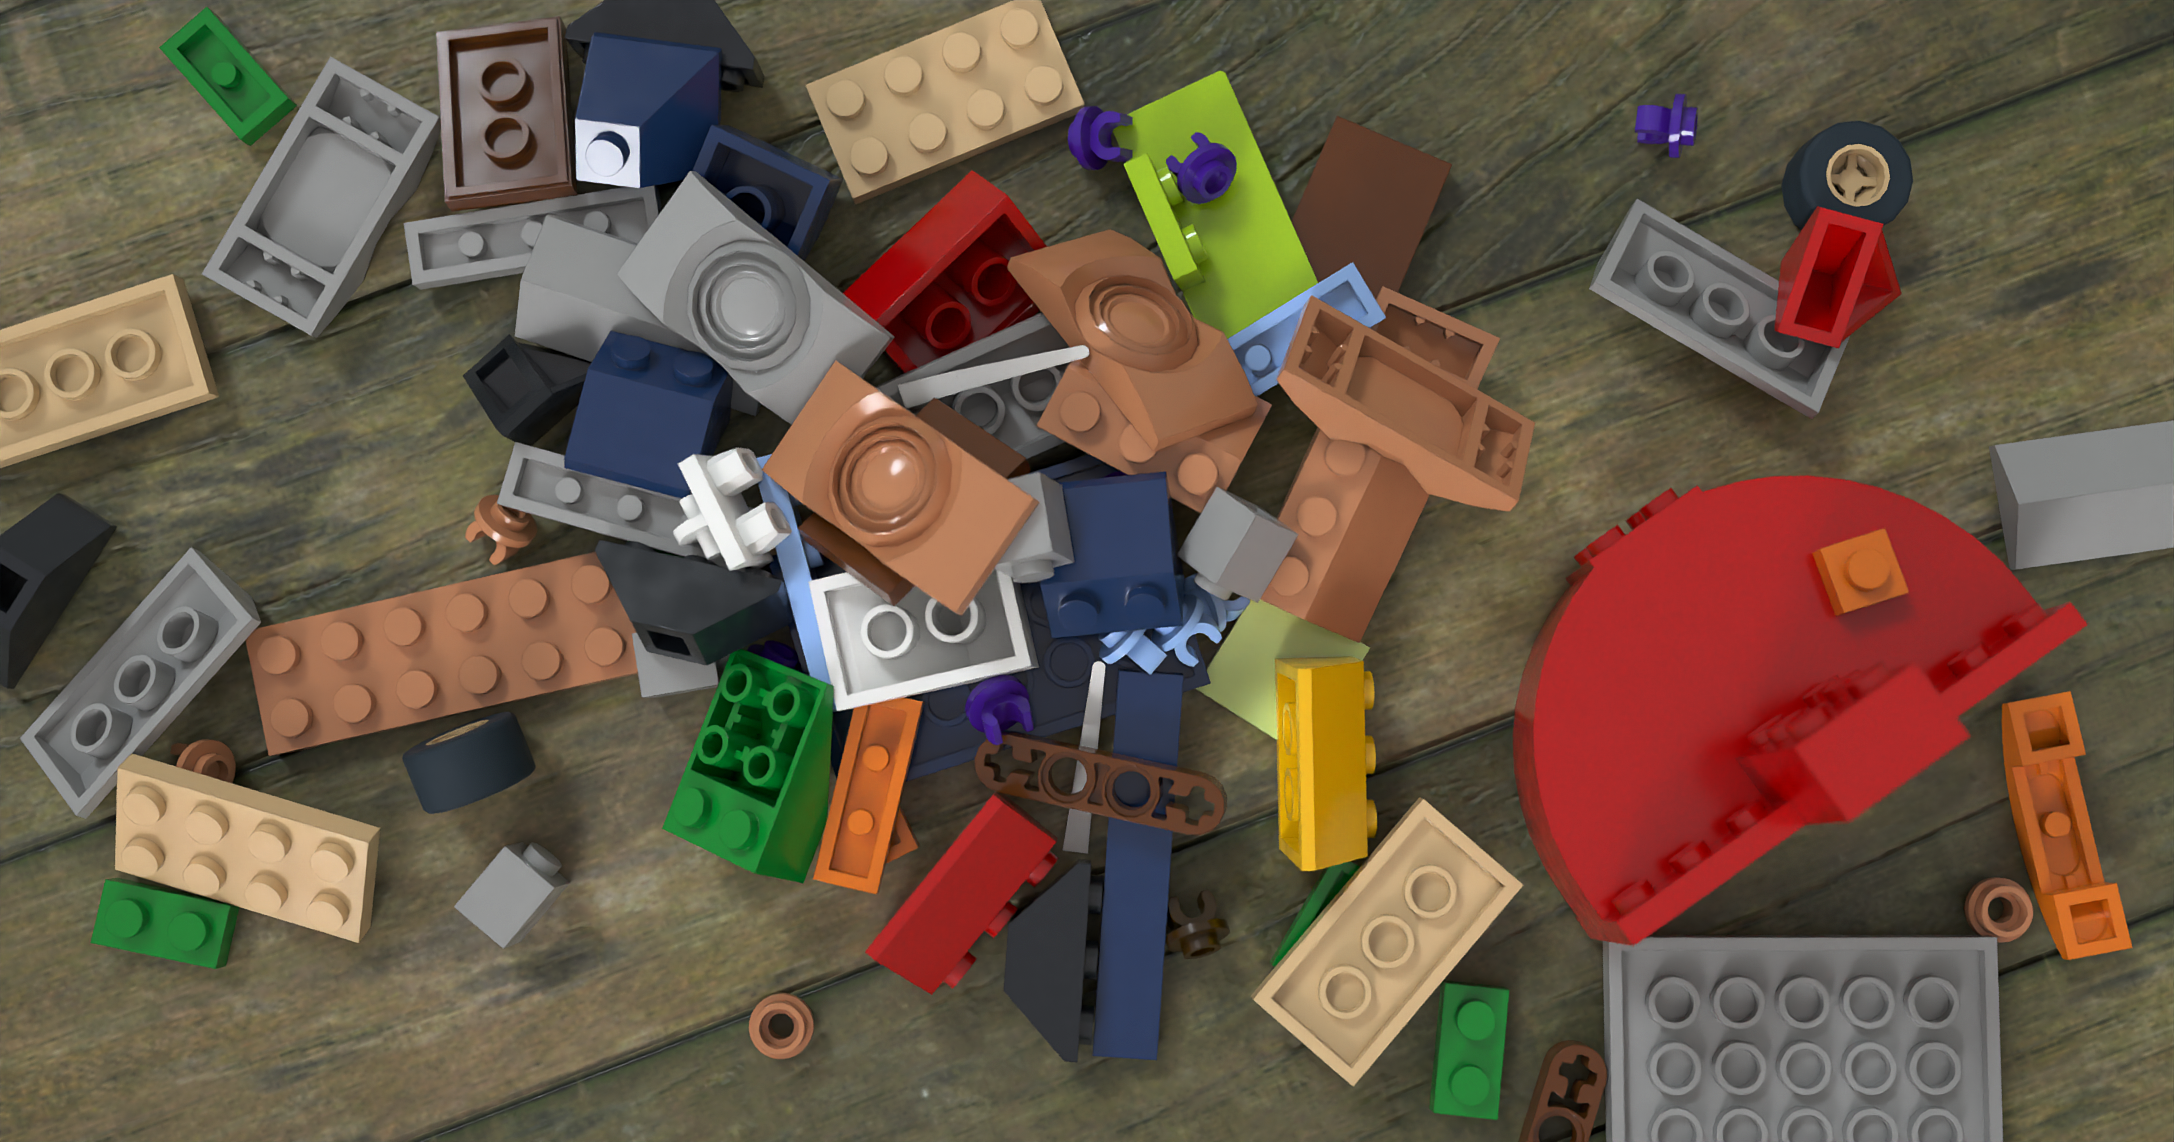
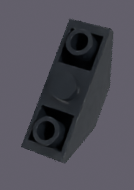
M604 0L567 25L565 39L578 56L583 58L582 62L584 64L587 62L591 37L595 32L722 48L721 90L742 92L744 85L763 88L765 76L755 56L715 0Z
M62 493L53 496L0 535V684L7 689H14L117 528L116 525Z
M599 540L595 549L617 596L647 652L708 666L791 624L793 619L791 603L783 580H779L767 571L757 568H749L744 572L729 570V568L720 567L702 556L687 555L684 558L658 553L645 544L633 541L621 545Z
M1087 859L1075 861L1018 911L1008 924L1004 992L1064 1062H1078L1079 1044L1092 1045L1094 1006L1081 1004L1083 979L1096 980L1099 941L1086 940L1088 914H1101L1103 876L1090 875L1091 860Z

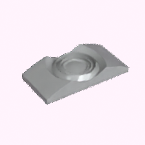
M330 56L202 272V275L317 338L364 281L378 240L393 216L416 192L439 137L441 118Z
M696 171L688 173L617 273L632 293L664 325L704 350L723 366L745 393L791 425L835 361H838L863 379L894 339L890 332Z

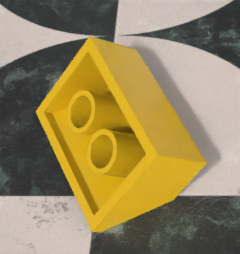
M1351 656L1275 658L1279 849L1301 871H1316L1368 857L1367 838H1375L1377 832L1375 803L1373 799L1366 798V774H1373L1376 765L1374 739L1372 735H1365V710H1372L1374 705L1371 671H1364V661Z

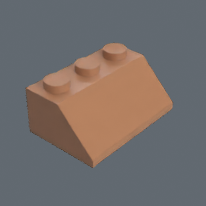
M1079 359L1070 362L1036 426L1128 475L1166 471L1171 498L1202 513L1216 487L1227 491L1272 404L1255 396L1258 406L1253 416L1153 451Z
M1318 427L1276 516V519L1299 535L1260 599L1301 619L1360 643L1430 494L1424 491L1404 464L1382 456L1367 444L1330 439Z

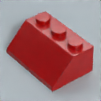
M972 170L843 294L894 336V339L884 350L883 354L902 374H905L1033 317L1040 309L1007 270V266L1011 257L1046 248L1047 246L1009 196Z
M995 792L870 944L865 953L876 962L931 995L942 982L953 989L977 960L968 951L984 931L994 939L1018 908L1009 900L1023 882L1026 881L1035 888L1059 858L1050 849L1057 842L1058 838L1005 794Z

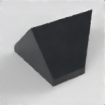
M509 334L463 375V378L494 427L504 437L514 442L532 446L579 404L587 370L592 362L560 351L517 342Z

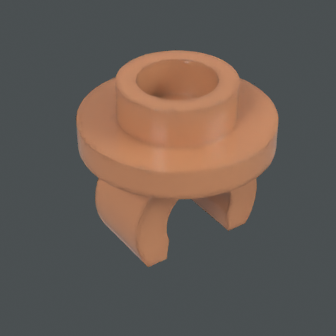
M487 495L480 500L474 510L476 521L468 526L465 533V538L470 543L486 535L496 541V550L489 558L493 565L513 557L519 548L529 545L537 533V525L532 514L497 504L499 495Z
M202 739L192 744L177 743L171 746L170 753L180 755L176 767L233 783L236 771L235 758L230 748L224 743L216 740Z

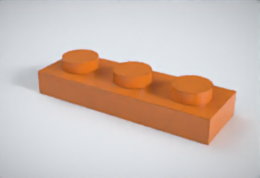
M903 697L854 708L813 880L872 894L880 892L924 702Z

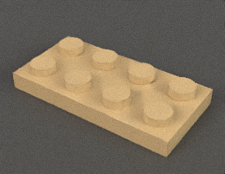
M1041 0L1010 1L806 84L855 205L1074 116L1081 108L1085 107Z
M171 274L0 330V468L219 397L184 279Z
M133 753L117 767L115 870L357 943L362 940L370 929L380 837L379 827Z
M1418 798L1252 993L1251 997L1354 1087L1522 888L1523 884L1426 800Z

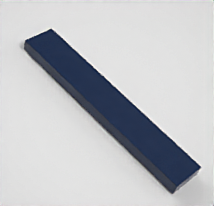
M1118 669L1113 753L1177 766L1183 673L1153 671L1149 675L1145 670ZM1127 771L1118 776L1115 783V793L1124 805L1140 807L1148 802L1151 795V787L1148 780L1142 774L1135 771ZM1163 778V796L1155 809L1156 813L1167 815L1166 805L1169 802H1175V795L1169 793L1174 780ZM1108 817L1093 1056L1157 1060L1173 831Z

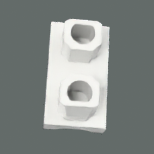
M735 448L716 456L694 454L678 463L692 492L691 495L680 500L688 520L680 524L673 532L678 544L686 546L699 542L707 560H712L722 555L729 570H737L747 566L760 569L774 561L770 550L789 536L792 530L782 510L775 503L765 502L749 511L741 492L763 480V471L754 453L750 449Z

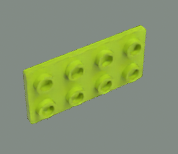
M1217 71L1127 114L1133 117V125H1121L1113 130L1119 147L1132 150V158L1124 163V167L1173 280L1182 290L1195 319L1223 331L1228 339L1318 284L1224 71ZM1196 132L1204 134L1211 143H1220L1226 146L1234 154L1237 162L1235 177L1227 191L1220 197L1203 204L1192 203L1180 193L1177 186V178L1166 164V159L1171 155L1177 158L1180 163H1183L1198 148L1191 139V136Z

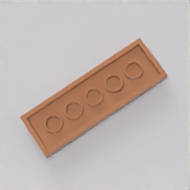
M596 552L257 628L245 640L269 756L284 755L638 674L632 633L637 632Z

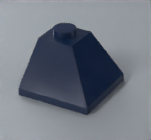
M595 32L591 37L575 117L576 180L634 188L684 180L688 173L693 171L711 125H721L722 48Z

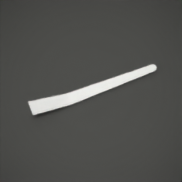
M1085 345L955 370L899 384L898 388L904 406L907 409L930 402L934 397L939 399L961 391L1083 359L1089 355V349Z
M1101 661L1095 662L1092 666L1080 746L1098 749L1105 677V664ZM1078 760L1072 793L1081 791L1087 781L1086 770ZM1069 808L1063 851L1088 854L1092 813Z

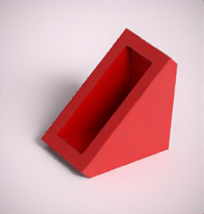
M1817 206L1781 261L1774 330L1786 335L1840 348L1842 341L1902 294L1882 231L1884 224Z

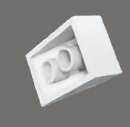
M993 569L962 616L953 612L917 586L893 607L847 572L808 581L831 685L834 686V701L837 711L983 681L994 676L1008 675L1039 667L1020 583L1014 582L1013 577Z

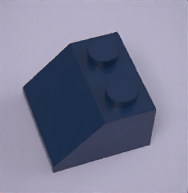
M711 125L693 168V171L700 174L803 261H805L819 238L844 180L730 125Z
M610 331L587 370L564 457V468L681 499L691 495L692 492L678 463L694 454L713 456L730 421L733 378L722 365L704 353L649 341L639 336Z
M1166 471L1060 482L1059 484L1063 488L1075 563L1053 567L1054 576L1040 581L1051 637L1059 638L1183 626L1184 574L1181 558L1177 556L1179 544Z

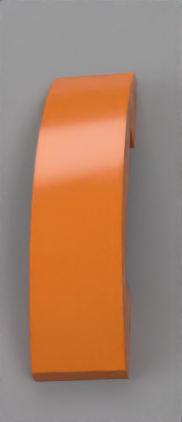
M2071 691L2003 703V756L2015 829L2036 900L2062 959L2072 960L2132 948L2117 883L2104 881L2075 761L2076 756L2086 755Z

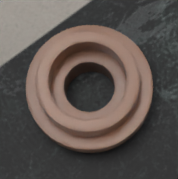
M2000 877L1984 879L1974 885L1966 897L1965 917L1969 926L1977 935L1997 937V942L1999 943L2010 942L2019 938L2032 922L2033 906L2029 895L2022 886L2010 879ZM1999 898L2003 903L2004 911L1999 919L1993 921L1988 914V907L1993 899Z
M776 993L763 999L754 1008L749 1020V1034L753 1044L761 1053L774 1059H787L799 1054L809 1044L814 1032V1017L811 1009L801 998L789 993ZM776 1014L788 1015L794 1023L792 1034L788 1036L776 1034L771 1024L773 1016Z

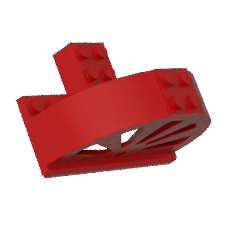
M1810 475L1771 476L1744 480L1704 492L1697 485L1681 497H1678L1671 487L1625 520L1631 528V532L1625 534L1620 526L1616 525L1574 556L1580 568L1565 578L1570 586L1549 613L1534 641L1521 678L1515 705L1513 727L1514 774L1519 802L1529 835L1544 868L1565 901L1576 914L1575 918L1591 939L1635 946L1803 826L1850 822L1969 738L1970 734L1957 719L1958 716L2088 624L2071 602L2044 610L2006 565L1974 536L1945 516L1926 506L1880 487L1846 479ZM1885 528L1909 593L1836 616L1812 553L1821 548Z

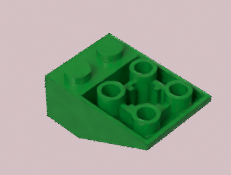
M742 648L731 653L662 829L754 874L804 883L828 817L834 686Z

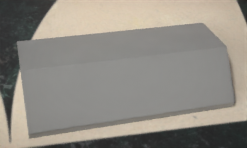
M1636 199L1597 263L1589 288L1810 419H1813L1819 413L1849 340V337L1841 342L1840 348H1835L1776 332L1774 328L1779 287L1778 280L1639 199Z
M551 214L546 215L521 278L515 337L590 362L595 358L610 331L639 336L649 341L688 351L701 352L710 356L700 347L664 325L617 275L638 245L637 243ZM733 379L731 408L757 416L761 403L745 393Z
M1040 313L875 386V388L905 408L898 388L899 384L955 370L1070 347L1044 314ZM1070 362L961 391L938 400L1028 459L1065 442L1036 425ZM929 402L907 408V410L916 415Z
M2174 420L1999 444L1989 447L2010 570L2174 548Z
M193 547L184 554L20 737L76 816L86 819L117 785V767L132 753L142 756L261 623L252 597L203 553Z

